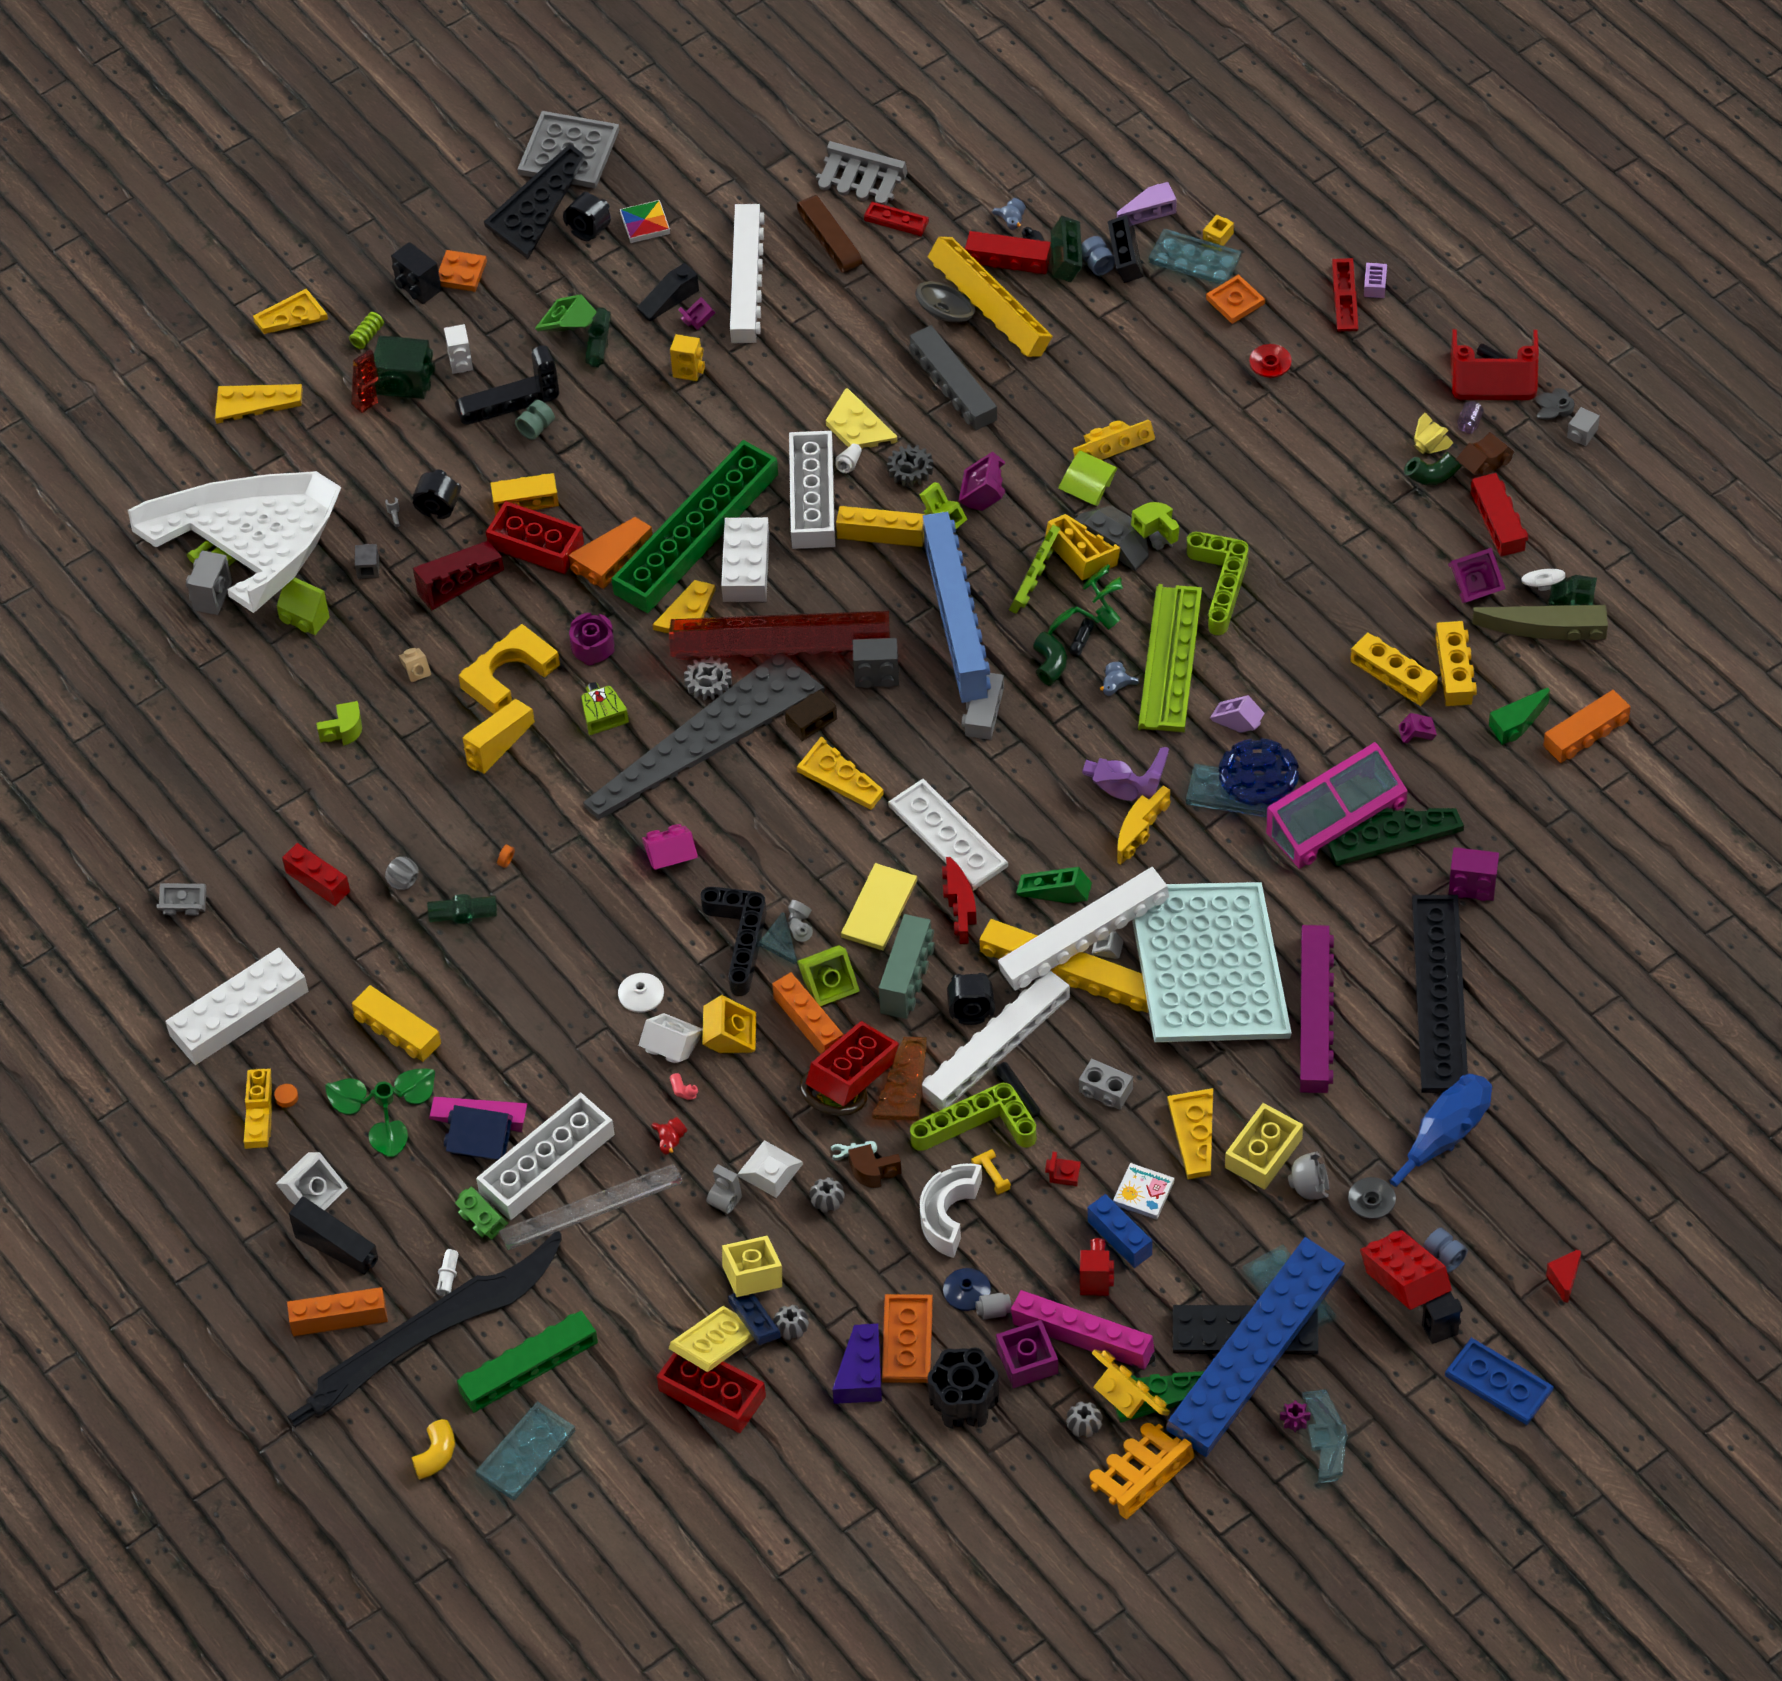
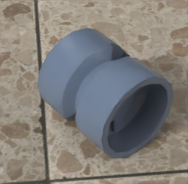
M1090 237L1081 244L1079 253L1095 275H1104L1115 266L1114 255L1107 248L1101 237Z
M1442 1227L1436 1229L1423 1245L1424 1249L1446 1266L1447 1272L1455 1270L1468 1253V1249L1458 1240L1453 1241V1236Z

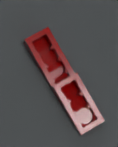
M1353 258L1332 259L1337 332L1358 331Z

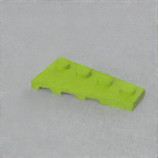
M1052 525L1009 611L1017 614L1020 607L1025 608L1030 599L1027 594L1029 591L1033 592L1038 581L1035 578L1037 575L1041 576L1046 566L1043 562L1045 559L1049 560L1054 550L1051 546L1061 528Z

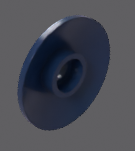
M963 1268L954 1271L946 1278L943 1285V1294L949 1305L955 1309L972 1311L976 1310L975 1302L979 1301V1296L991 1294V1285L988 1278L982 1272L972 1268ZM970 1284L969 1287H964L963 1285Z

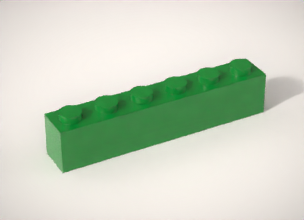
M582 1310L575 1314H570L563 1321L556 1325L548 1326L542 1333L535 1337L527 1338L522 1344L506 1350L494 1360L486 1361L478 1369L463 1374L457 1380L459 1392L472 1412L475 1413L597 1344L596 1330Z

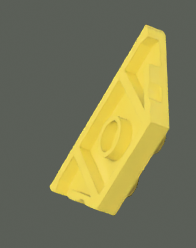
M848 388L844 390L826 419V426L848 447L852 444H857L863 449L864 447H876L880 442L891 441V444L898 442L897 435Z

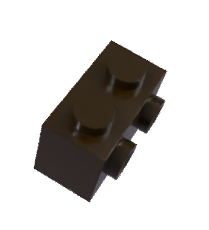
M818 690L785 711L786 725L801 741H804L837 720L836 705L821 690Z

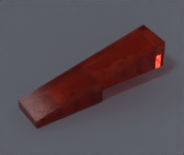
M370 349L353 360L351 404L361 413L378 403L374 383L378 380L374 353Z

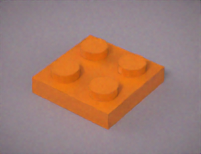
M446 250L439 268L441 287L476 292L487 262L486 256Z
M1239 274L1206 294V300L1232 324L1265 304V298Z

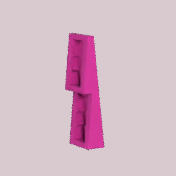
M446 1097L433 1098L429 1117L431 1120L448 1123L450 1110H453L454 1105L508 1113L513 1116L511 1130L522 1132L527 1103Z

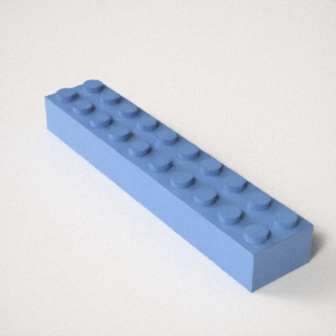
M948 512L922 515L925 550L961 703L988 698L987 690L991 689L989 676L986 675L990 674L988 661L985 662L984 660L986 658L985 646L980 644L982 642L981 630L976 628L978 626L977 613L972 612L975 610L973 597L970 598L968 596L971 595L970 584L964 580L967 579L966 567L961 565L963 563L962 551L957 550V548H960L958 535L953 534L956 532L955 522L950 520Z

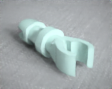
M867 1141L865 1144L858 1145L851 1143V1146L835 1144L831 1146V1151L840 1150L841 1153L833 1155L832 1159L835 1161L842 1160L844 1157L849 1156L848 1149L871 1144L873 1153L877 1151V1144L874 1141Z

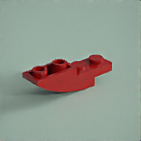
M946 857L947 866H942L943 880L947 879V885H943V896L948 898L949 907H953L954 917L958 916V922H954V934L959 935L960 944H969L968 925L977 924L973 891L959 865L951 857Z

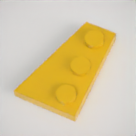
M694 580L653 623V630L695 639L714 595L715 585Z

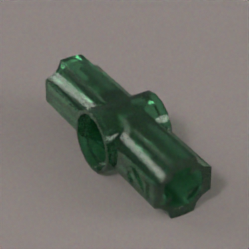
M597 308V313L592 318L593 321L588 329L589 339L585 361L591 367H599L604 364L611 321V312L605 308Z
M458 894L452 900L431 901L427 903L429 922L453 920L458 924H466L471 922L473 918L497 916L496 896L471 898L467 894Z

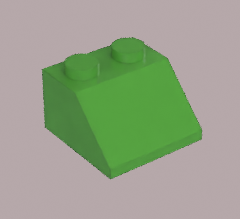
M582 294L560 298L555 301L535 329L537 331H566L582 327L586 328L592 323V318L597 312Z

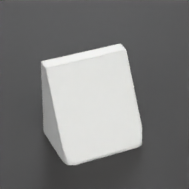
M1115 931L1111 932L1104 940H1098L1094 943L1092 954L1118 959L1120 958L1123 939Z

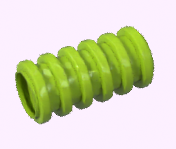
M370 312L357 329L354 330L353 334L349 336L352 345L356 348L364 349L369 340L384 325L383 318L375 312Z

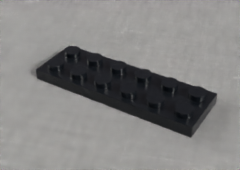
M1173 1305V1353L1218 1354L1254 1305ZM1318 1307L1283 1354H1318Z

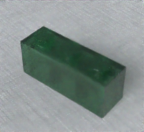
M1061 216L1050 231L1052 274L1055 278L1072 282L1082 268L1080 221Z

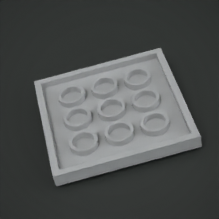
M541 111L518 166V175L533 177L566 146L571 144L585 155V160L571 184L596 188L619 133V124Z

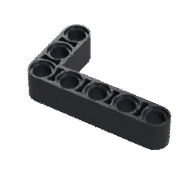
M542 345L533 349L531 353L534 370L533 377L459 398L455 402V407L461 422L469 425L528 408L535 400L545 403L556 399L559 396L556 364L549 348Z
M706 887L700 894L703 913L714 917L740 919L728 976L731 993L735 996H744L751 988L766 919L765 897L762 893L755 891Z

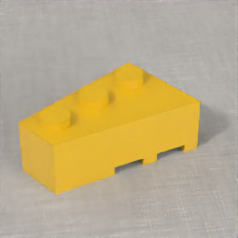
M1066 514L1048 521L1045 537L1052 525L1061 528L1051 547L1082 581L1090 578L1107 564H1110V568L1117 566L1121 547L1116 544L1110 545L1104 541L1103 536L1099 534L1095 536L1087 531L1086 526Z

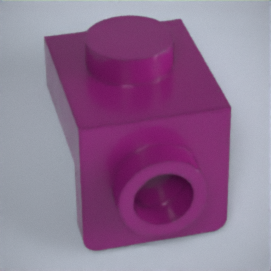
M702 297L687 311L682 307L678 309L683 315L681 317L682 321L688 327L693 325L697 330L716 313Z
M1409 713L1399 724V732L1403 743H1408L1414 736L1433 740L1437 736L1432 717Z

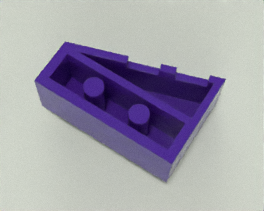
M878 1324L854 1325L832 1389L834 1404L882 1401Z

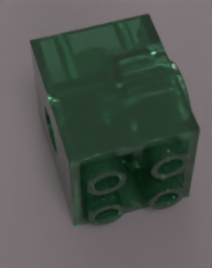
M379 335L370 367L375 395L425 399L426 392L430 391L431 388L430 377L435 373V363L432 362L433 349H430L429 340Z

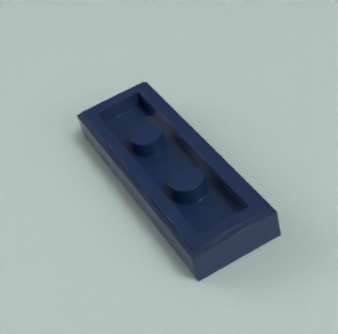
M734 1293L728 1296V1302L758 1345L781 1338L780 1330L754 1294L736 1297Z

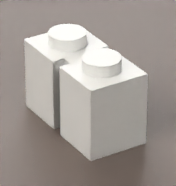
M465 324L444 328L452 374L473 370Z

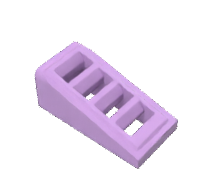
M1366 263L1364 297L1385 298L1387 264Z

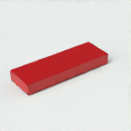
M871 202L864 215V221L922 236L929 223V217Z

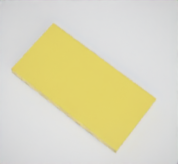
M875 863L841 932V938L884 951L917 882V876Z
M722 1306L671 1341L669 1349L709 1372L754 1340V1338L737 1313Z

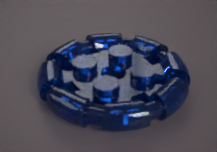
M1251 738L1240 741L1231 747V751H1226L1220 760L1218 771L1221 773L1219 780L1223 789L1229 795L1235 796L1237 801L1247 805H1272L1285 797L1286 794L1293 792L1299 780V772L1297 771L1299 765L1293 753L1289 749L1282 748V744L1270 739L1261 738V740L1252 741ZM1261 749V753H1253V750ZM1262 771L1265 774L1262 776H1256L1253 774V772Z

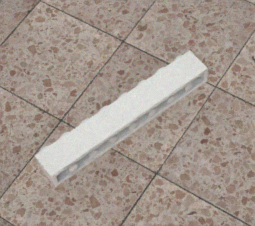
M735 204L730 316L731 343H756L757 334L761 332L760 322H757V318H761V306H758V303L762 302V292L758 290V287H762V274H759V271H763V259H759V256H763V243H760V240H764V228H761V225H764L765 218L764 212H760V204Z
M1153 867L1147 869L999 959L1000 972L1014 991L1028 986L1037 977L1044 976L1057 965L1066 963L1070 957L1079 952H1084L1098 940H1104L1111 932L1125 927L1134 918L1141 917L1154 906L1163 904L1169 898L1166 883Z
M1052 971L1044 976L1037 977L1030 988L1024 989L1012 1004L1009 1003L1004 1007L1000 1015L992 1018L981 1032H976L972 1036L970 1042L958 1048L950 1060L944 1061L933 1075H929L924 1079L922 1083L923 1097L939 1110L951 1106L1070 998V985Z

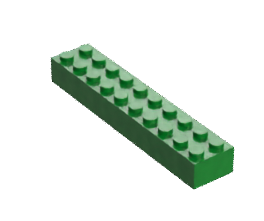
M742 440L612 577L614 595L648 614L724 533L725 518H738L779 475L777 458Z

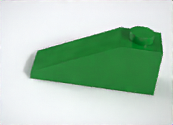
M1548 687L1490 712L1489 727L1502 745L1507 742L1516 741L1521 737L1549 704L1550 690Z
M1080 867L1021 875L1016 893L1018 896L1062 903L1082 902L1088 900L1092 882Z

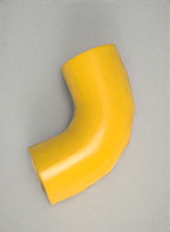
M441 1419L431 1423L427 1427V1433L431 1441L429 1449L424 1453L411 1457L419 1480L432 1476L442 1470L452 1458L455 1439L448 1420Z

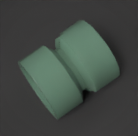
M535 400L515 420V425L523 436L534 440L543 432L544 428H547L555 420V415L546 403Z

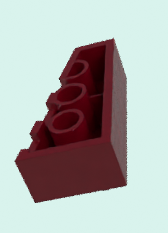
M485 541L414 567L413 573L417 594L432 611L502 572L504 566L502 556L489 541Z

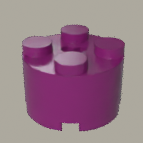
M591 613L581 614L572 621L569 630L573 655L588 666L607 659L615 651L612 624L602 614H598L599 616L592 615Z

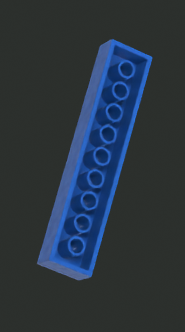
M1304 1237L1171 1415L1166 1431L1178 1437L1181 1441L1184 1438L1192 1443L1194 1450L1207 1457L1340 1278L1345 1263L1307 1237Z

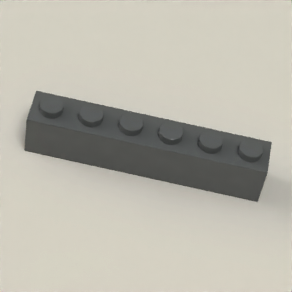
M930 325L911 334L909 345L911 354L919 359L924 370H928L933 382L940 385L943 394L952 400L954 408L957 411L960 410L965 422L968 425L971 424L975 430H978L997 421V406L933 326Z

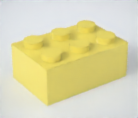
M1262 1103L1225 1153V1168L1265 1190L1302 1141L1303 1124Z

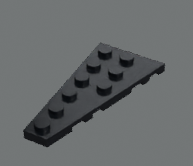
M571 144L566 146L484 221L485 227L529 259L582 166L585 155Z

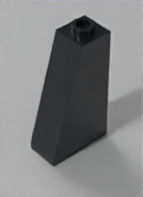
M302 1196L290 1211L289 1217L296 1239L364 1275L369 1268H373L377 1263L378 1254L375 1244L309 1199Z

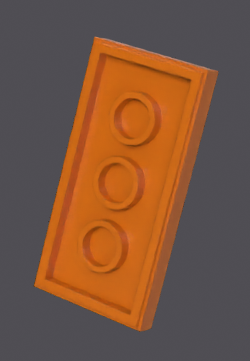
M885 1294L882 1382L928 1383V1374L931 1371L933 1295Z

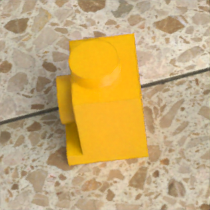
M1216 214L1203 229V244L1221 252L1225 243L1234 234V222Z

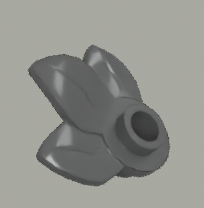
M1555 388L1552 393H1542L1535 398L1536 403L1542 407L1536 415L1539 419H1554L1558 415L1568 416L1574 411V400L1569 397L1565 389Z

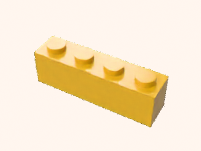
M839 506L836 520L837 539L922 547L924 541L922 515L925 514Z
M371 985L352 1002L353 1015L357 1021L369 1025L376 1034H382L387 1037L391 1044L396 1047L400 1046L412 1058H418L424 1062L441 1044L440 1034L437 1029Z

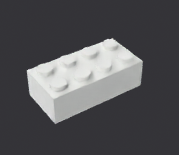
M768 517L725 518L721 583L723 602H766L769 555Z

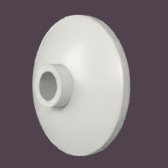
M1559 569L1532 571L1522 577V583L1531 587H1538L1540 591L1550 590L1551 585L1557 584L1565 578V572Z
M637 973L627 977L620 984L618 990L621 1004L626 1009L637 1013L653 1010L661 1003L664 996V988L661 981L648 973Z

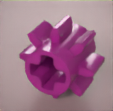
M1296 1400L1289 1405L1284 1404V1412H1280V1420L1284 1421L1285 1429L1289 1428L1296 1432L1301 1428H1307L1306 1421L1310 1420L1311 1413L1306 1412V1404L1302 1405L1297 1403Z

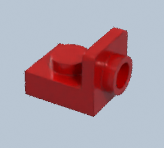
M1053 1151L1051 1159L1046 1161L1045 1173H1049V1183L1077 1186L1081 1162L1058 1159L1057 1152Z

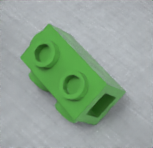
M472 1186L462 1191L455 1202L460 1208L458 1211L459 1215L467 1222L471 1220L475 1224L473 1229L482 1238L486 1235L493 1239L508 1224L503 1216Z

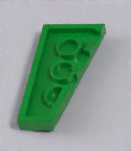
M1204 1371L1173 1373L1172 1376L1152 1374L1150 1377H1131L1136 1382L1140 1380L1150 1388L1148 1392L1153 1397L1157 1395L1167 1403L1166 1408L1170 1409L1180 1405ZM1145 1401L1130 1419L1114 1406L1120 1423L1157 1412Z

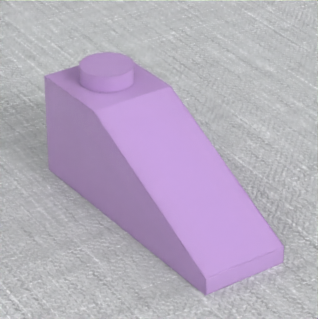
M1168 182L1148 187L1117 212V218L1127 215L1132 225L1175 214L1177 199Z

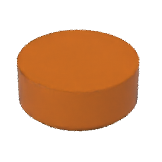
M506 844L502 848L497 865L503 868L509 866L515 853L514 847Z
M282 1084L274 1092L276 1103L281 1107H291L298 1101L297 1089L291 1084Z

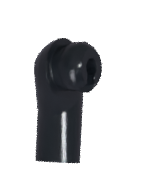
M1025 227L1022 230L1023 238L1045 241L1039 231L1032 230L1030 227Z

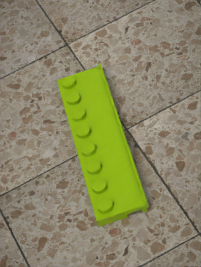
M1163 584L1156 586L1138 730L1150 729L1185 732L1202 587L1176 585V588L1163 587Z

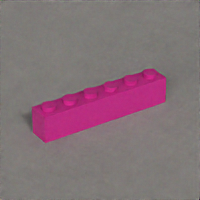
M1020 1290L1011 1307L1014 1325L1023 1326L1042 1320L1045 1330L1051 1338L1091 1352L1094 1349L1099 1351L1106 1350L1115 1357V1360L1131 1366L1132 1364L1143 1370L1146 1369L1155 1351L1152 1335Z

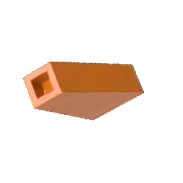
M636 517L626 521L569 555L571 570L576 575H581L588 579L591 584L604 589L612 581V577L653 535L652 527Z

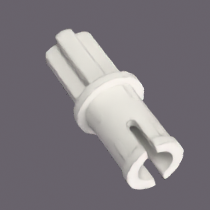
M446 1250L442 1268L438 1270L439 1281L436 1293L440 1296H446L451 1292L453 1280L457 1276L455 1268L459 1254L456 1250Z

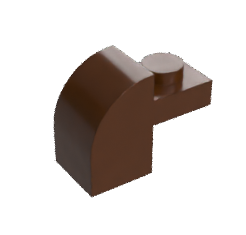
M871 1144L848 1149L849 1163L853 1176L860 1184L866 1187L879 1188L881 1187L882 1178H893L898 1174H902L899 1154L875 1159Z

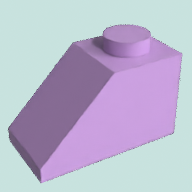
M1247 695L1220 702L1210 719L1241 733L1257 729L1265 713Z

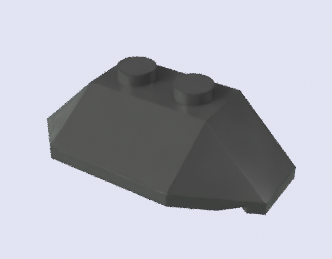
M1109 505L1083 512L1075 518L1076 521L1087 527V531L1095 536L1098 534L1103 536L1104 541L1112 546L1116 544L1121 547L1118 561L1134 571L1149 558L1147 538H1143L1131 526L1130 516L1114 506Z

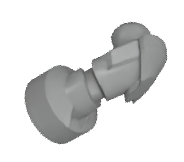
M792 899L788 906L790 913L788 920H790L788 922L789 929L795 940L805 942L811 938L813 930L812 927L807 923H803L802 920L807 919L812 910L803 903Z

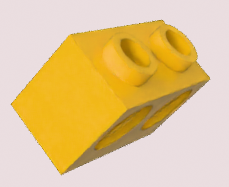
M675 334L670 348L674 378L698 381L700 373L703 374L705 361H702L704 349L701 347L700 338Z

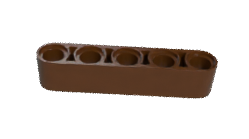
M817 195L797 202L800 216L842 273L862 265L860 253Z

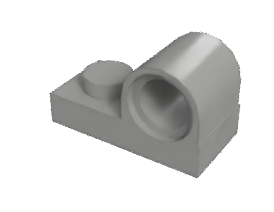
M718 1164L713 1170L715 1184L709 1191L706 1202L729 1214L742 1198L738 1174Z

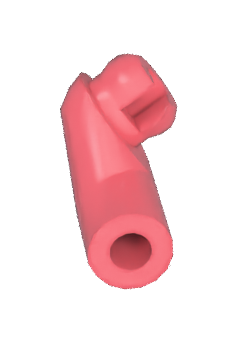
M679 1073L670 1076L671 1085L676 1096L686 1100L696 1098L698 1088L695 1085L691 1086L689 1084L685 1086Z

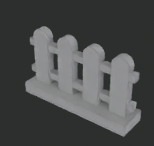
M829 141L827 146L829 157L825 156V168L822 174H817L816 180H818L819 188L823 191L830 189L833 184L837 186L838 193L841 196H846L850 190H855L857 199L860 201H865L869 195L875 196L876 203L886 205L888 200L893 201L894 194H892L896 183L900 184L901 180L905 179L907 167L905 161ZM839 167L845 169L841 179L835 178ZM858 173L864 174L860 184L854 183ZM877 178L883 179L879 189H874L873 186Z

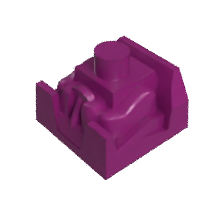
M992 451L964 470L959 502L969 508L983 511L1002 499L1005 489L1001 487L1003 478L1001 477L1000 467L1005 464V461Z
M1492 548L1453 560L1448 564L1461 591L1462 603L1506 589Z

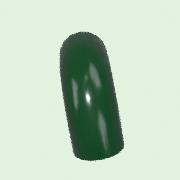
M1446 452L1439 461L1433 464H1427L1419 457H1414L1405 465L1404 473L1422 485H1437L1451 478L1463 465L1453 455Z
M1044 631L1039 634L1033 645V649L1045 657L1044 663L1036 670V674L1041 682L1051 686L1066 669L1067 654L1063 644L1054 636Z

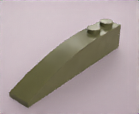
M1606 605L1473 607L1472 624L1498 632L1539 639L1572 641L1600 640L1607 637Z

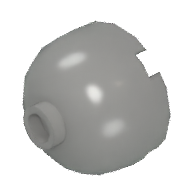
M1317 1151L1296 1159L1292 1165L1291 1174L1288 1175L1290 1187L1295 1188L1301 1197L1308 1200H1317L1329 1196V1194L1325 1193V1189L1329 1190L1325 1164H1319L1317 1158H1321V1155Z

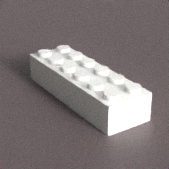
M832 431L789 432L792 549L835 547Z
M277 948L167 1019L165 1022L169 1036L192 1063L197 1065L309 992L306 979L280 948Z
M580 1092L476 1178L480 1194L511 1221L615 1135L612 1119Z

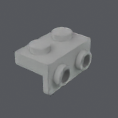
M160 883L157 909L163 912V915H176V912H185V915L195 916L199 915V912H205L206 884Z

